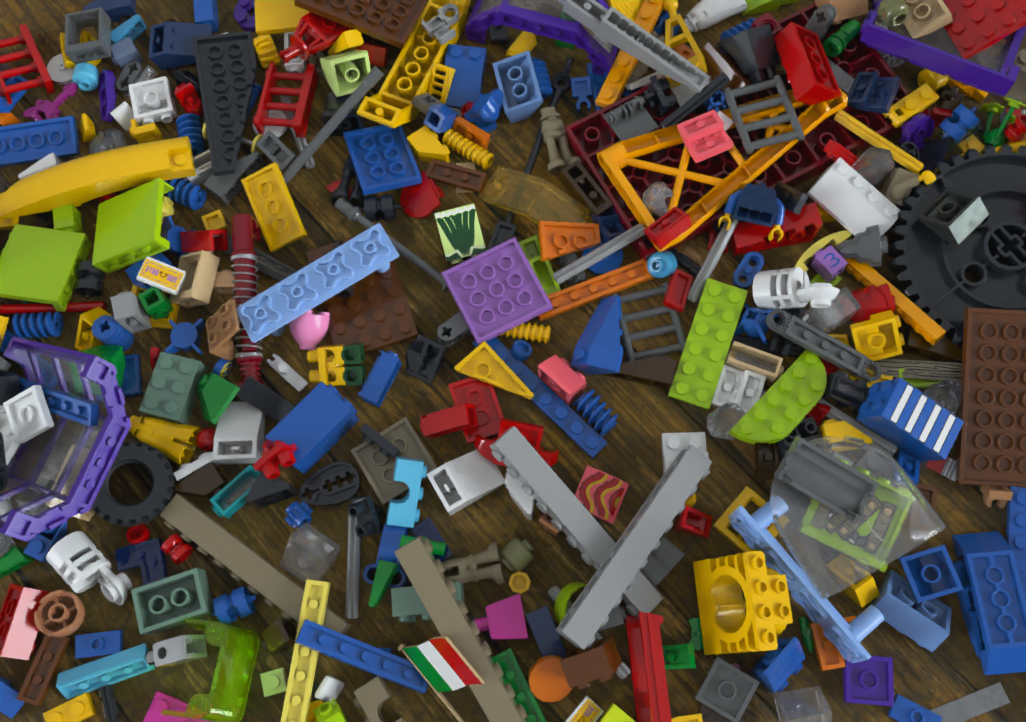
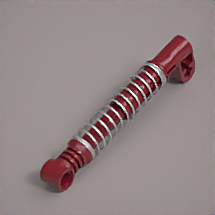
M248 214L231 216L233 252L230 254V260L234 263L231 265L234 268V272L231 275L234 276L232 283L235 284V288L232 289L235 292V296L232 298L236 300V308L260 294L256 290L259 286L256 280L259 277L255 274L258 271V268L255 267L258 263L257 253L254 252V242L260 241L261 231L259 223ZM238 320L241 336H237L235 339H241V344L235 345V347H241V352L236 353L235 358L239 367H242L239 369V372H241L239 377L242 379L238 381L237 387L241 388L249 376L263 384L262 379L258 378L261 376V373H259L261 368L258 366L263 361V354L260 353L262 347L257 346L262 340L253 343L243 324Z

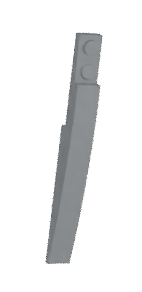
M557 0L564 5L562 11L639 61L688 88L700 93L711 78L611 6L608 10L595 0Z

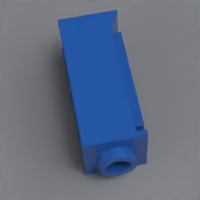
M380 350L381 356H378L361 388L362 391L357 393L362 401L380 408L402 366L398 358L399 356L392 351H387L386 353Z

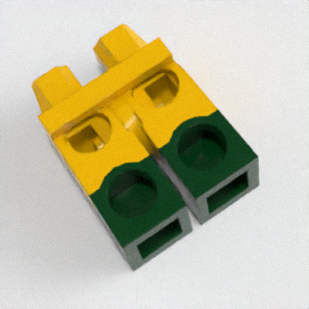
M364 342L324 345L307 352L308 362H318L319 369L309 371L310 382L320 383L322 381L326 386L329 384H364L366 380L365 363H362L365 361Z

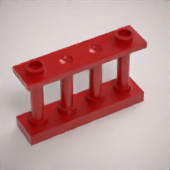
M27 24L18 25L21 32L18 36L0 40V48L17 44L26 45V48L22 51L1 55L0 64L23 58L33 60L29 65L0 71L1 97H6L9 104H12L10 93L38 86L41 88L45 87L47 94L56 93L52 79ZM30 72L39 73L37 79L8 86L5 85L3 80Z
M270 61L269 68L265 71L266 79L257 114L253 117V125L257 128L258 133L262 135L264 134L265 126L292 127L297 138H305L319 79L316 65L307 64L306 71L303 73L278 72L274 61ZM277 80L303 81L302 86L299 88L276 87ZM273 95L299 96V101L296 104L272 102ZM269 110L296 112L295 117L292 119L268 118Z

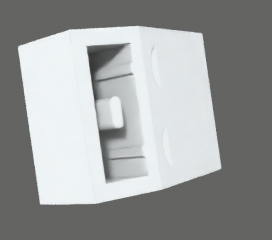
M246 401L231 402L218 420L214 436L213 460L221 465L257 462L262 457L261 453L264 451L262 444L264 443L265 414Z
M477 450L451 460L426 474L450 516L505 484V479L497 465L492 464L491 461L484 458Z

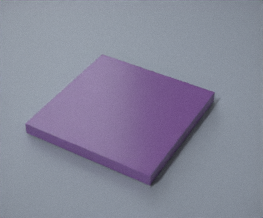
M516 237L441 273L478 345L553 309Z

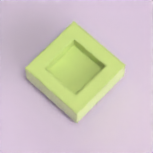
M285 668L260 674L264 697L286 691L288 683Z

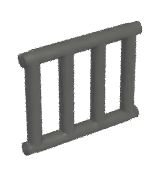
M780 75L774 76L772 80L732 90L729 87L723 89L725 99L747 154L753 153L758 148L794 139L798 141L805 139L802 127ZM774 87L778 90L779 97L737 107L734 97ZM783 104L786 114L744 124L741 114ZM789 121L793 128L791 132L752 142L747 133Z
M669 282L663 283L660 287L619 295L621 303L662 294L665 295ZM660 306L623 314L621 307L619 328L622 329L621 339L628 362L678 351L683 352L686 337L677 311L666 306ZM670 313L673 324L628 333L626 322ZM672 332L676 333L678 340L676 344L635 353L633 351L631 341Z

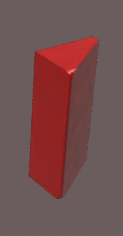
M675 206L643 231L659 249H662L690 228L692 223L689 214Z

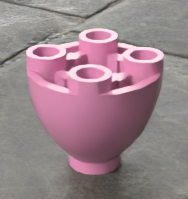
M309 310L289 322L290 331L300 345V350L316 349V346L321 342L328 330L329 312H318L315 314Z

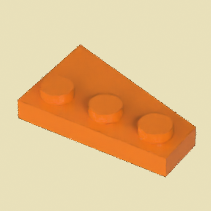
M540 221L538 224L541 262L595 247L601 242L599 224Z

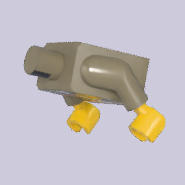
M893 168L889 170L880 193L896 207H903L902 201L909 196L913 187L920 185L919 182L922 180L926 185H929L936 180V176L929 170L921 174H915L902 168Z

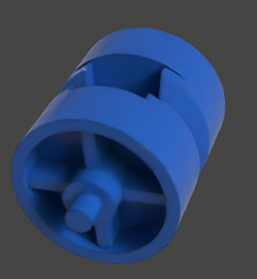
M960 104L952 111V117H946L939 124L945 131V135L942 138L952 137L956 142H960L967 135L966 130H972L980 122L974 115V111L977 108L974 106L971 109H967L964 105Z
M242 586L232 590L231 595L225 593L213 599L215 612H212L213 617L217 616L223 626L237 621L238 616L241 618L255 613L253 600L256 599V595L251 596L248 588Z

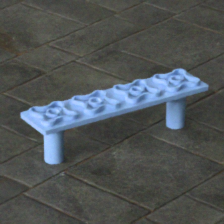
M377 223L238 306L237 315L253 343L269 334L279 336L285 330L284 325L374 271L378 273L388 271L390 262L398 258L399 254L382 225Z
M774 496L752 515L742 505L730 514L728 518L730 519L731 526L744 538L746 544L751 549L764 553L765 562L768 567L777 571L779 575H786L787 586L792 592V598L803 607L808 617L814 623H818L824 630L823 634L837 647L841 656L852 663L870 659L871 655L860 642L884 621L883 614L876 607L870 605L849 624L766 529L788 510L785 502L780 497Z

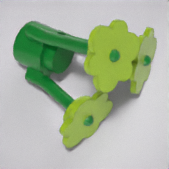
M1005 97L1004 100L1009 101L1007 105L1011 107L1000 128H994L992 131H990L992 117L997 113H1002L1004 106L998 103H984L980 106L979 110L985 111V114L988 115L985 132L982 136V139L985 140L983 144L993 147L1005 144L1008 139L1003 131L1007 123L1013 124L1017 118L1012 115L1015 108L1020 109L1021 106L1026 108V104L1019 102L1018 99L1014 100Z

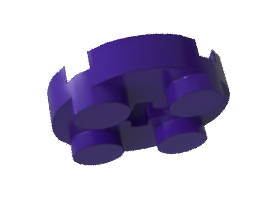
M238 0L239 3L234 9V17L237 23L245 31L256 32L255 14L250 16L251 12H255L254 0Z
M921 112L910 121H905L901 127L902 134L899 144L910 141L920 151L925 145L923 142L926 137L930 139L934 131V119Z

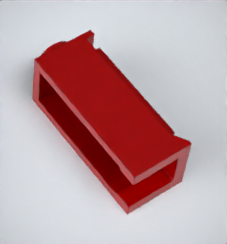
M227 229L180 232L182 252L228 250Z
M465 402L462 405L426 414V416L420 415V430L423 437L436 438L478 426L475 406Z

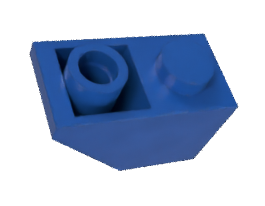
M67 522L51 530L46 529L36 534L35 538L29 541L23 553L41 562L48 563L46 556L50 549L67 535Z

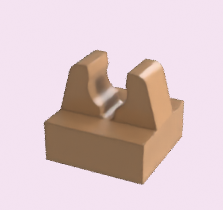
M981 485L980 491L983 494V502L987 507H991L992 501L997 499L996 505L999 508H1004L1007 500H1012L1013 492L1008 487Z

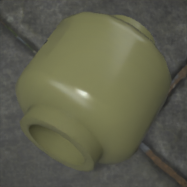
M882 0L879 4L877 15L885 25L889 27L899 26L907 19L909 8L903 0Z
M514 538L502 548V557L500 559L511 571H522L533 561L534 557L531 551L534 548L526 539L521 541L518 538Z

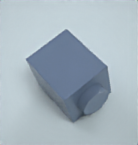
M130 37L111 45L113 53L111 54V59L115 65H120L122 70L130 61L144 62L138 48Z

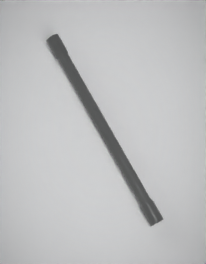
M376 66L373 67L363 79V82L285 170L282 176L286 185L364 95L381 79L384 73Z

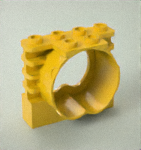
M747 551L726 557L693 562L704 655L776 650L778 647L777 636L785 630L787 624L793 623L786 575H779L777 571L768 567L762 551ZM742 589L745 595L746 603L743 599Z

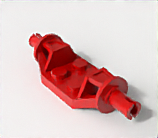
M309 12L301 17L294 35L290 37L291 46L280 51L279 55L285 63H288L297 56L306 61L310 55L333 45L343 32L354 29ZM305 34L306 40L303 42L301 37Z

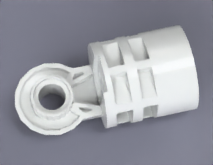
M800 267L760 271L755 275L752 286L754 301L757 307L762 310L805 307L808 302H811V307L828 308L831 307V301L836 298L840 291L838 288L832 287L830 283H813L810 285L806 271H803Z
M82 531L73 532L59 540L46 556L48 563L62 576L63 580L69 584L75 593L84 592L99 582L101 591L108 601L114 602L117 605H123L128 591L132 589V583L128 576L123 572L115 575L110 570V561L103 556L102 552L96 548Z

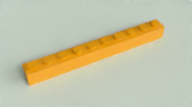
M844 258L848 262L845 267L846 271L851 273L865 287L888 283L891 294L895 296V314L903 318L927 342L935 345L944 337L946 331L876 270L870 267L869 264L859 263L855 258Z

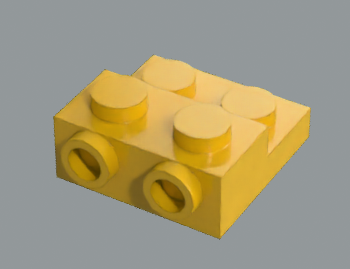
M892 310L870 315V320L850 325L855 350L873 361L903 354L902 345H905L902 333L898 331V328L901 327L898 314L894 315Z

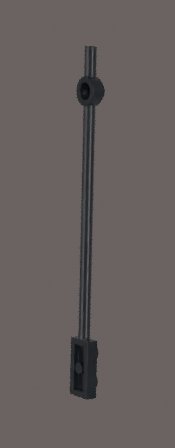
M567 57L562 72L557 73L552 78L554 93L548 107L554 106L556 109L561 94L570 90L571 78L569 73L574 59L571 57ZM542 125L505 222L497 221L487 250L513 238L516 234L517 226L512 223L544 141Z

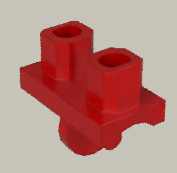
M191 82L188 84L182 83L175 88L174 94L186 114H204L202 100Z
M266 440L262 444L264 449L261 453L262 457L253 464V467L256 471H262L267 479H276L281 475L278 468L279 464L282 467H289L296 462L293 454L297 450L295 443L288 445L279 440L275 442Z

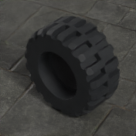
M137 441L122 443L91 509L102 519L121 526H138L152 521V519L161 514L174 494L175 476L168 459L161 451L150 446V444L138 443ZM128 463L144 466L150 472L153 481L149 495L143 501L132 505L116 501L110 494L108 486L112 473L118 467Z

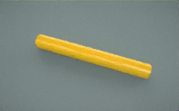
M839 110L836 113L835 121L911 172L918 174L923 169L924 164L845 111Z

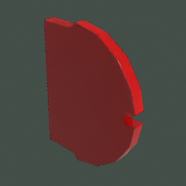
M424 171L420 173L422 183L403 187L401 191V207H406L403 211L415 219H424L432 215L433 211L442 206L439 199L445 197L442 189L435 184L432 178L429 179Z
M888 283L875 286V284L851 291L849 292L850 294L841 297L846 308L845 313L854 323L870 320V315L889 310H892L894 313L896 308L895 296L891 294Z

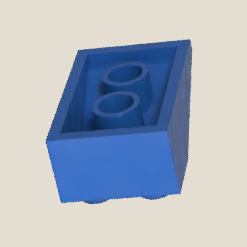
M448 44L445 66L456 69L445 105L451 108L462 109V106L468 101L475 103L479 99V94L482 93L487 67L486 48Z
M795 636L778 638L777 649L767 651L749 671L771 693H776V691L780 693L788 685L787 679L791 674L796 675L803 667L801 662L805 659V655L799 640Z

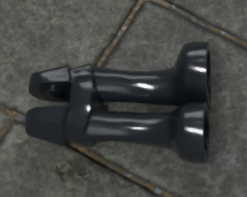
M348 155L343 163L341 182L339 187L332 192L330 203L335 205L341 197L348 202V192L352 178L355 179L350 194L349 203L354 207L362 208L364 207L365 195L362 193L351 157Z

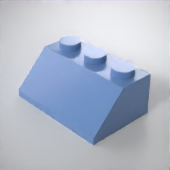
M528 50L492 63L498 87L504 94L502 101L504 111L511 124L530 118L543 103L531 54Z
M890 570L878 589L880 595L873 599L872 605L883 614L884 621L893 626L899 633L905 634L919 646L933 652L950 634L952 608L936 598L917 603L908 580Z

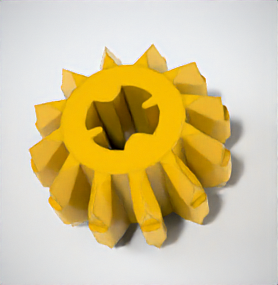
M269 34L260 35L253 39L256 53L264 69L269 68L270 61H274L275 66L280 64L277 49Z

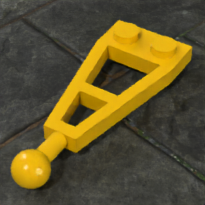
M665 0L663 8L669 13L670 17L665 20V45L673 50V48L689 42L695 56L687 60L703 72L708 73L701 50L680 14L677 15L678 0ZM680 25L684 33L673 37V27ZM666 76L670 83V89L682 85Z

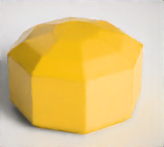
M517 571L510 576L509 586L513 592L522 594L529 590L531 581L527 573Z

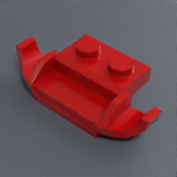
M501 418L497 438L493 437L491 440L483 438L479 434L475 435V448L492 464L506 466L503 461L499 462L492 455L490 445L513 426L519 430L550 467L558 461L560 450L547 451L543 450V447L540 446L544 426Z

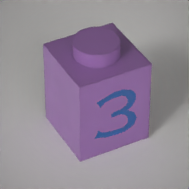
M830 245L826 249H819L813 255L814 259L810 266L828 283L843 272L848 262Z

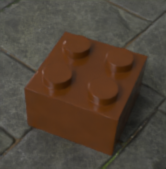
M612 635L594 641L591 646L584 650L577 647L573 648L560 660L569 688L578 686V689L590 686L592 684L591 681L597 679L600 682H604L613 678V674L618 671V667L622 663Z

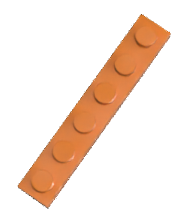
M643 259L547 295L553 309L539 315L538 318L540 322L654 279V276L648 272L647 261L644 262Z

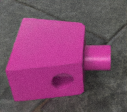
M520 594L486 606L487 617L474 619L480 632L490 631L492 640L528 639Z

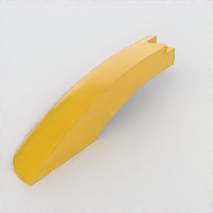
M188 136L119 147L76 158L39 171L17 181L3 194L0 200V220L53 211L52 208L70 204L78 207L82 203L95 198L141 186L156 178L166 181L196 176L190 139Z

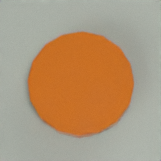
M548 655L541 657L529 669L528 683L530 690L536 698L543 702L552 703L560 701L572 689L569 688L560 664L562 659L560 656Z

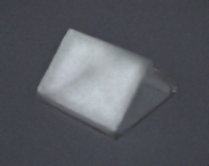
M820 686L773 694L780 722H832V710Z

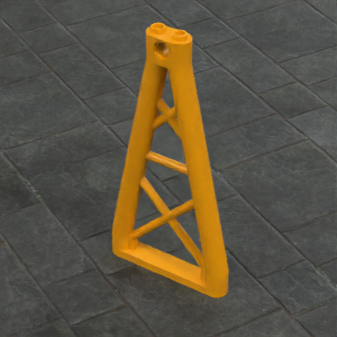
M793 89L787 91L794 109L808 105L798 102L794 98ZM841 91L842 96L839 98L810 105L797 116L804 136L824 119L847 107L848 97L844 92ZM779 93L752 102H748L742 105H738L737 107L779 97ZM783 104L741 114L744 124L768 117H775L786 111ZM729 108L721 111L723 114H725L727 117L733 120ZM733 123L728 129L735 128V123ZM791 123L788 125L777 124L765 127L764 138L772 137L774 130L779 131L776 135L793 131ZM677 124L619 141L598 152L597 158L639 224L641 223L645 229L654 223L655 220L621 171V168L628 165L675 176L676 180L668 211L678 206L684 179L715 186L685 211L690 216L692 223L690 228L662 249H659L653 243L655 248L662 252L684 240L725 205L730 195L738 190H742L746 184L752 182L793 147L798 140L794 139L762 147L746 161L733 144V148L728 151L739 166L724 179L686 171L690 153L685 145L678 169L634 159L684 143Z

